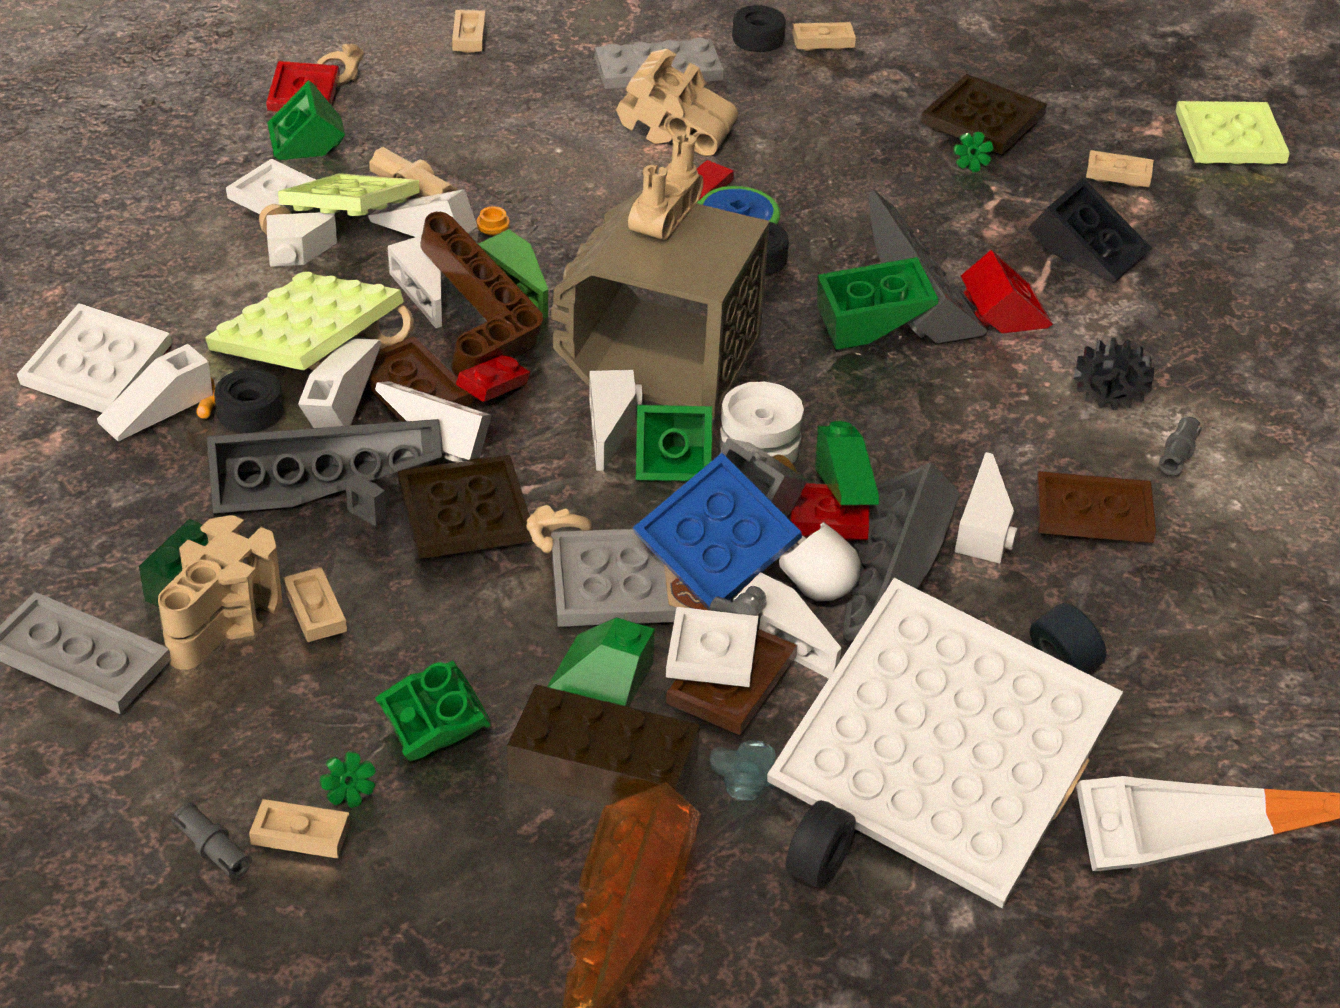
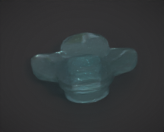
M750 740L742 743L737 751L723 747H715L711 751L710 766L715 772L723 776L726 791L733 798L753 800L760 796L761 791L765 787L775 786L767 782V774L775 763L776 755L774 748L768 743L760 740Z

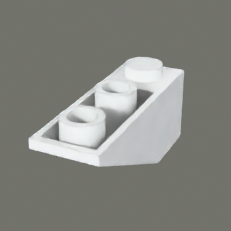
M351 338L340 345L309 375L298 405L313 428L351 425L382 344L380 340Z
M189 344L156 358L97 418L98 424L117 441H120L196 405L204 398L212 396L209 361Z

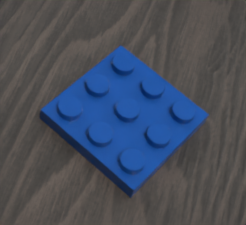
M723 453L718 455L633 527L634 533L708 610L715 597L719 596L730 600L760 572L762 573L802 538L801 531Z

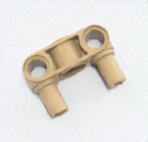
M687 133L673 135L672 162L665 168L660 167L659 174H657L658 165L644 167L643 191L631 208L628 219L629 230L666 240L697 204L703 189V176L698 174L696 166L693 164L695 136L689 135L688 142H686Z

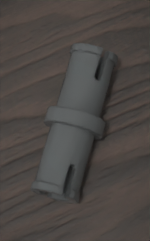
M1182 418L1178 423L1176 431L1168 436L1165 443L1166 451L1159 461V465H1162L1160 468L1164 473L1168 475L1179 474L1183 469L1186 459L1193 455L1196 448L1195 440L1202 430V427H1198L1200 422L1196 418Z
M192 802L182 805L175 812L174 816L176 818H172V824L179 828L195 844V851L201 857L210 858L231 880L240 878L250 868L248 864L252 863V858L228 838L229 832L221 824L212 823Z

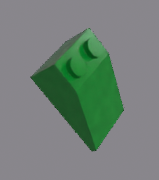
M918 257L817 275V307L836 350L870 344L938 305V297Z

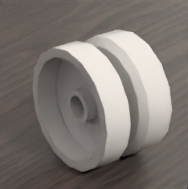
M748 382L736 386L725 395L722 402V426L719 437L720 451L727 438L752 443L772 457L777 454L783 455L793 464L797 460L801 446L800 431L804 416L801 399L792 390L775 383Z

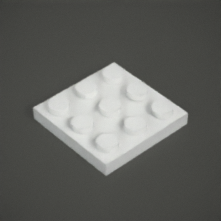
M78 303L18 372L17 377L20 385L103 413L156 358L166 352L172 344L171 336L168 332Z

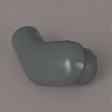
M751 586L734 601L717 596L712 600L709 611L757 616L762 610V605L766 602V594L761 588Z

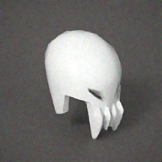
M823 522L820 524L821 527L818 531L807 539L802 536L797 542L798 545L794 544L792 546L793 549L790 548L780 556L779 566L805 596L815 601H833L848 594L856 586L860 577L861 561L855 548L834 529Z

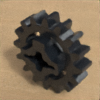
M1111 338L1110 345H1105L1101 340H1097L1095 350L1086 346L1084 348V356L1077 357L1074 381L1078 382L1077 391L1086 392L1085 400L1087 402L1097 399L1098 407L1100 408L1106 403H1111L1113 410H1117L1118 403H1123L1127 408H1131L1132 399L1142 402L1144 401V392L1150 393L1152 390L1154 367H1151V356H1143L1142 346L1134 350L1131 349L1130 340H1126L1123 345H1117L1116 338Z

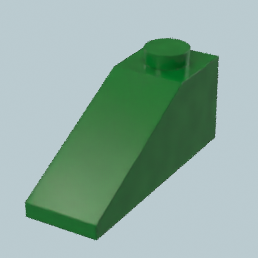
M845 421L830 422L829 426H818L815 470L841 505H879L876 482L865 441L860 432L851 423Z

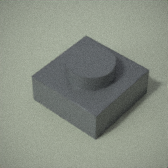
M357 474L345 481L348 511L375 527L386 520L385 490L376 483L370 482Z

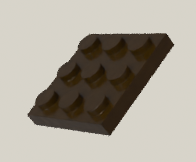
M966 74L922 112L921 123L932 127L936 131L956 136L959 139L964 133H969L973 136L975 132H981L984 134L983 142H992L993 150L991 152L1003 154L1045 115L1047 103Z
M510 455L398 471V483L418 559L533 542L530 532L526 528L527 519L530 515Z

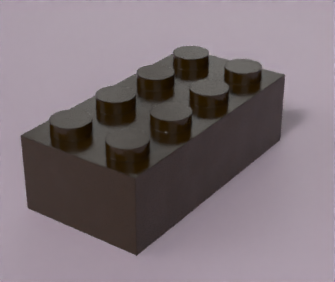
M535 684L507 744L508 780L674 822L698 759L700 724Z

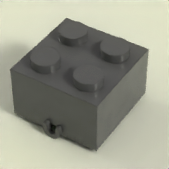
M727 438L719 455L723 453L788 518L808 480L752 443Z

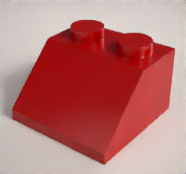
M992 249L960 275L966 286L963 292L968 300L977 307L974 313L984 326L992 325L1003 334L1047 329L1053 325L1031 284Z

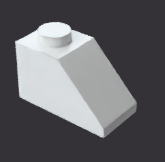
M335 213L266 215L270 267L305 265L337 243Z

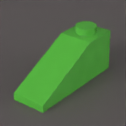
M510 229L478 243L543 314V319L547 318L548 287L531 244Z

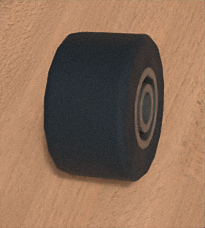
M1061 603L1031 624L1029 633L1034 648L1087 674L1105 662L1107 652L1099 631L1092 621L1075 606Z

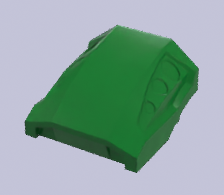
M454 660L448 663L437 662L428 666L424 672L410 674L375 697L403 747L402 752L409 761L423 758L430 752L451 745L482 727L488 728L492 726L491 720L474 689Z

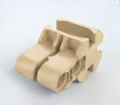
M668 49L651 52L628 83L626 88L628 93L619 102L616 109L622 125L633 130L637 120L650 126L651 128L646 139L654 144L670 142L673 135L687 133L686 142H688L689 135H693L696 138L694 148L696 153L703 156L713 155L738 119L737 108L731 102L704 87L706 84L700 68L690 62L685 72L682 73L671 66L676 56L674 52Z
M234 515L211 518L201 526V531L206 533L208 537V544L206 546L187 540L179 548L183 571L158 596L165 647L169 648L171 661L169 664L172 667L180 670L195 668L225 638L232 640L254 636L263 627L262 622L257 621L255 610L259 607L275 614L283 606L277 547L272 531L260 527L248 539L239 534L240 528L245 524L243 519ZM245 557H247V564L243 563Z

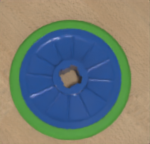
M727 186L717 188L707 193L697 202V204L767 220L778 224L780 220V208L776 201L766 193L749 187Z

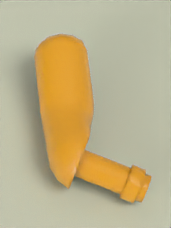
M212 377L213 395L202 399L197 408V415L202 419L210 417L213 408L216 406L214 398L215 385Z

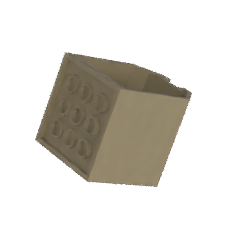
M642 190L607 211L604 215V223L595 228L586 243H581L573 262L567 263L563 274V282L556 285L553 289L554 305L551 308V319L565 324L567 332L555 330L553 333V348L586 385H589L590 371L633 370L635 384L642 385L643 400L670 406H712V418H715L722 406L725 395L732 388L760 337L770 221L696 204L666 240L629 230V214L634 202L642 194ZM628 285L708 304L707 316L640 300Z

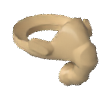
M356 44L342 45L344 52H331L317 61V64H325L331 60H338L344 63L346 69L339 76L336 87L342 86L350 80H356L358 75L357 69L364 56L363 50Z
M403 304L393 309L398 311L403 318V326L397 335L392 337L384 336L380 332V319H378L356 336L380 340L382 343L381 348L408 339L414 325L412 313Z
M549 505L537 507L535 512L527 519L526 525L532 541L544 553H550L552 550L553 539L551 532L558 528L576 527L582 531L592 530V523L588 518L570 514L567 509L554 512Z

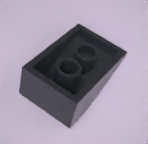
M1084 178L1049 205L1028 228L1050 253L1112 283L1152 249Z

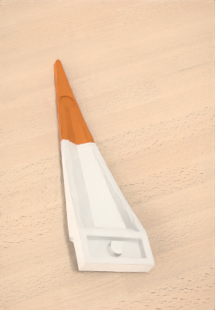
M1126 776L1080 780L1076 784L1092 872L1131 867L1132 869L1340 819V793L1232 787Z

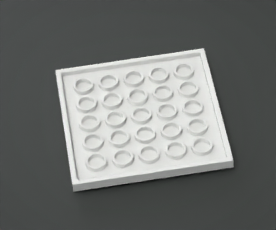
M894 578L768 772L767 782L810 805L819 800H824L835 805L837 808L850 812L855 816L856 830L1003 908L1060 808L1067 791L1085 764L1119 704L1123 691Z

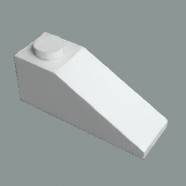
M465 189L410 199L404 203H390L387 208L377 209L368 215L372 223L414 237L422 235L426 216L435 211L445 212L452 216L467 233L478 227Z
M421 236L389 245V274L435 328L442 327L441 271L420 248Z
M633 370L590 371L589 402L596 471L606 468L635 422L636 406L642 405V385L635 384Z
M390 381L377 382L375 390L406 421L439 419L441 451L446 452L444 456L446 459L462 462L467 461V459L471 460L480 457L491 414Z
M986 452L960 521L955 552L1001 563L1005 549H1013L1018 528L1011 526L1014 510L994 455Z
M760 572L733 601L741 593H745L748 587L757 586L765 592L767 599L762 605L761 612L757 615L759 616L758 629L797 644V656L794 661L829 679L840 662V645L793 588Z

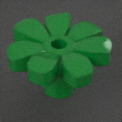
M975 132L973 136L969 133L962 134L960 136L962 145L957 144L953 148V154L960 155L956 161L957 166L962 169L968 166L971 172H979L981 169L980 164L987 166L991 161V157L986 153L993 150L992 142H983L984 134L981 132Z
M346 752L344 762L335 756L326 762V766L331 773L320 776L319 782L323 790H330L327 794V799L333 805H339L345 798L350 808L360 806L362 803L360 792L370 795L375 788V783L368 778L375 774L376 769L368 760L360 763L361 757L357 752Z

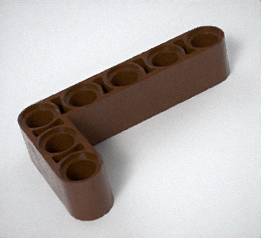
M440 211L428 214L424 221L420 248L487 320V322L458 337L451 362V369L454 374L458 376L461 371L501 355L516 358L531 350L537 343L543 322L541 311L452 216Z

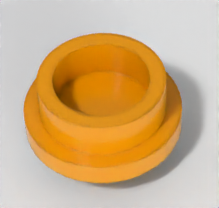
M496 206L486 207L480 211V215L477 218V228L486 235L495 236L509 229L510 219L504 209Z

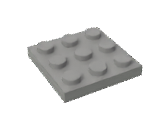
M633 529L551 532L553 539L551 551L557 627L600 625L616 617L634 623L674 622L677 607L668 604L664 563L641 541Z

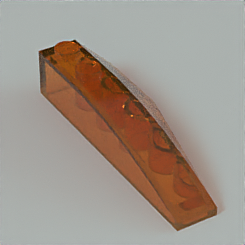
M667 783L603 807L579 879L578 888L584 892V900L576 906L574 920L580 924V931L578 936L571 939L570 954L576 958L575 966L567 972L562 1008H607L642 963L666 921L681 881L685 876V867L691 847L696 839V830L701 817V813Z

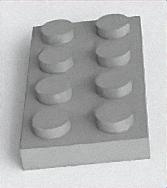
M694 38L688 41L665 40L660 43L636 42L631 45L607 44L603 47H595V60L605 89L627 87L651 52L668 49L676 54L671 65L672 67L684 73L691 62L700 68L705 82L723 80L724 69L711 39Z
M34 592L0 625V662L119 714L171 661L169 648L37 592Z

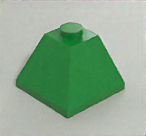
M309 80L267 122L273 154L278 160L325 156L332 148H336L342 142L345 135L340 115Z
M637 405L636 480L689 481L711 462L712 406Z
M616 617L578 634L547 687L630 707L653 665L655 629Z

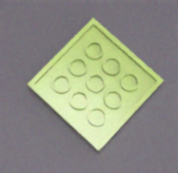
M302 272L292 278L293 281L284 287L270 291L267 295L268 297L264 300L245 307L242 310V314L233 320L219 324L216 328L217 330L206 336L205 340L211 351L305 370L395 309L404 300L400 289L384 287L382 284L372 285L361 283L358 280L349 281L338 279L335 276H321L312 274V272Z

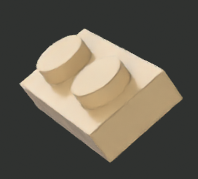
M456 10L452 51H461L463 53L482 52L485 11Z
M851 22L793 24L792 35L797 49L813 51L822 48L834 50L855 48L856 36Z
M1090 150L1086 178L1095 179L1099 182L1124 183L1131 187H1150L1153 159Z
M322 567L283 577L284 590L307 642L347 632L346 619Z
M263 799L249 832L250 843L256 846L338 858L350 826L349 812Z

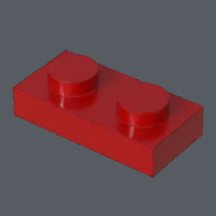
M501 355L459 372L456 385L482 402H485L527 384L530 371L519 365L514 358Z

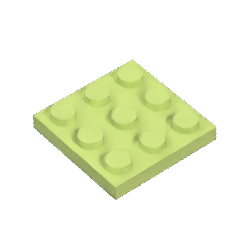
M1177 102L1175 112L1195 163H1232L1236 165L1244 163H1262L1265 165L1287 163L1290 152L1268 102Z
M338 173L279 190L278 197L279 204L293 205V210L307 211L315 207L320 208L321 213H337L341 210H347V214L350 216H362L368 214V209H385L388 207V203L407 202V197L420 193L419 180Z

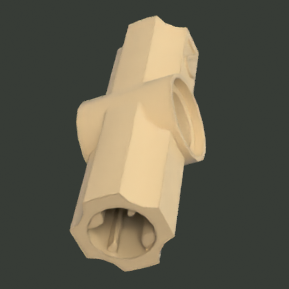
M381 147L374 152L373 158L369 161L370 171L380 177L419 180L420 193L409 196L407 199L413 196L421 198L457 191L456 187L436 177L430 165L424 160L420 159L411 163L388 149Z

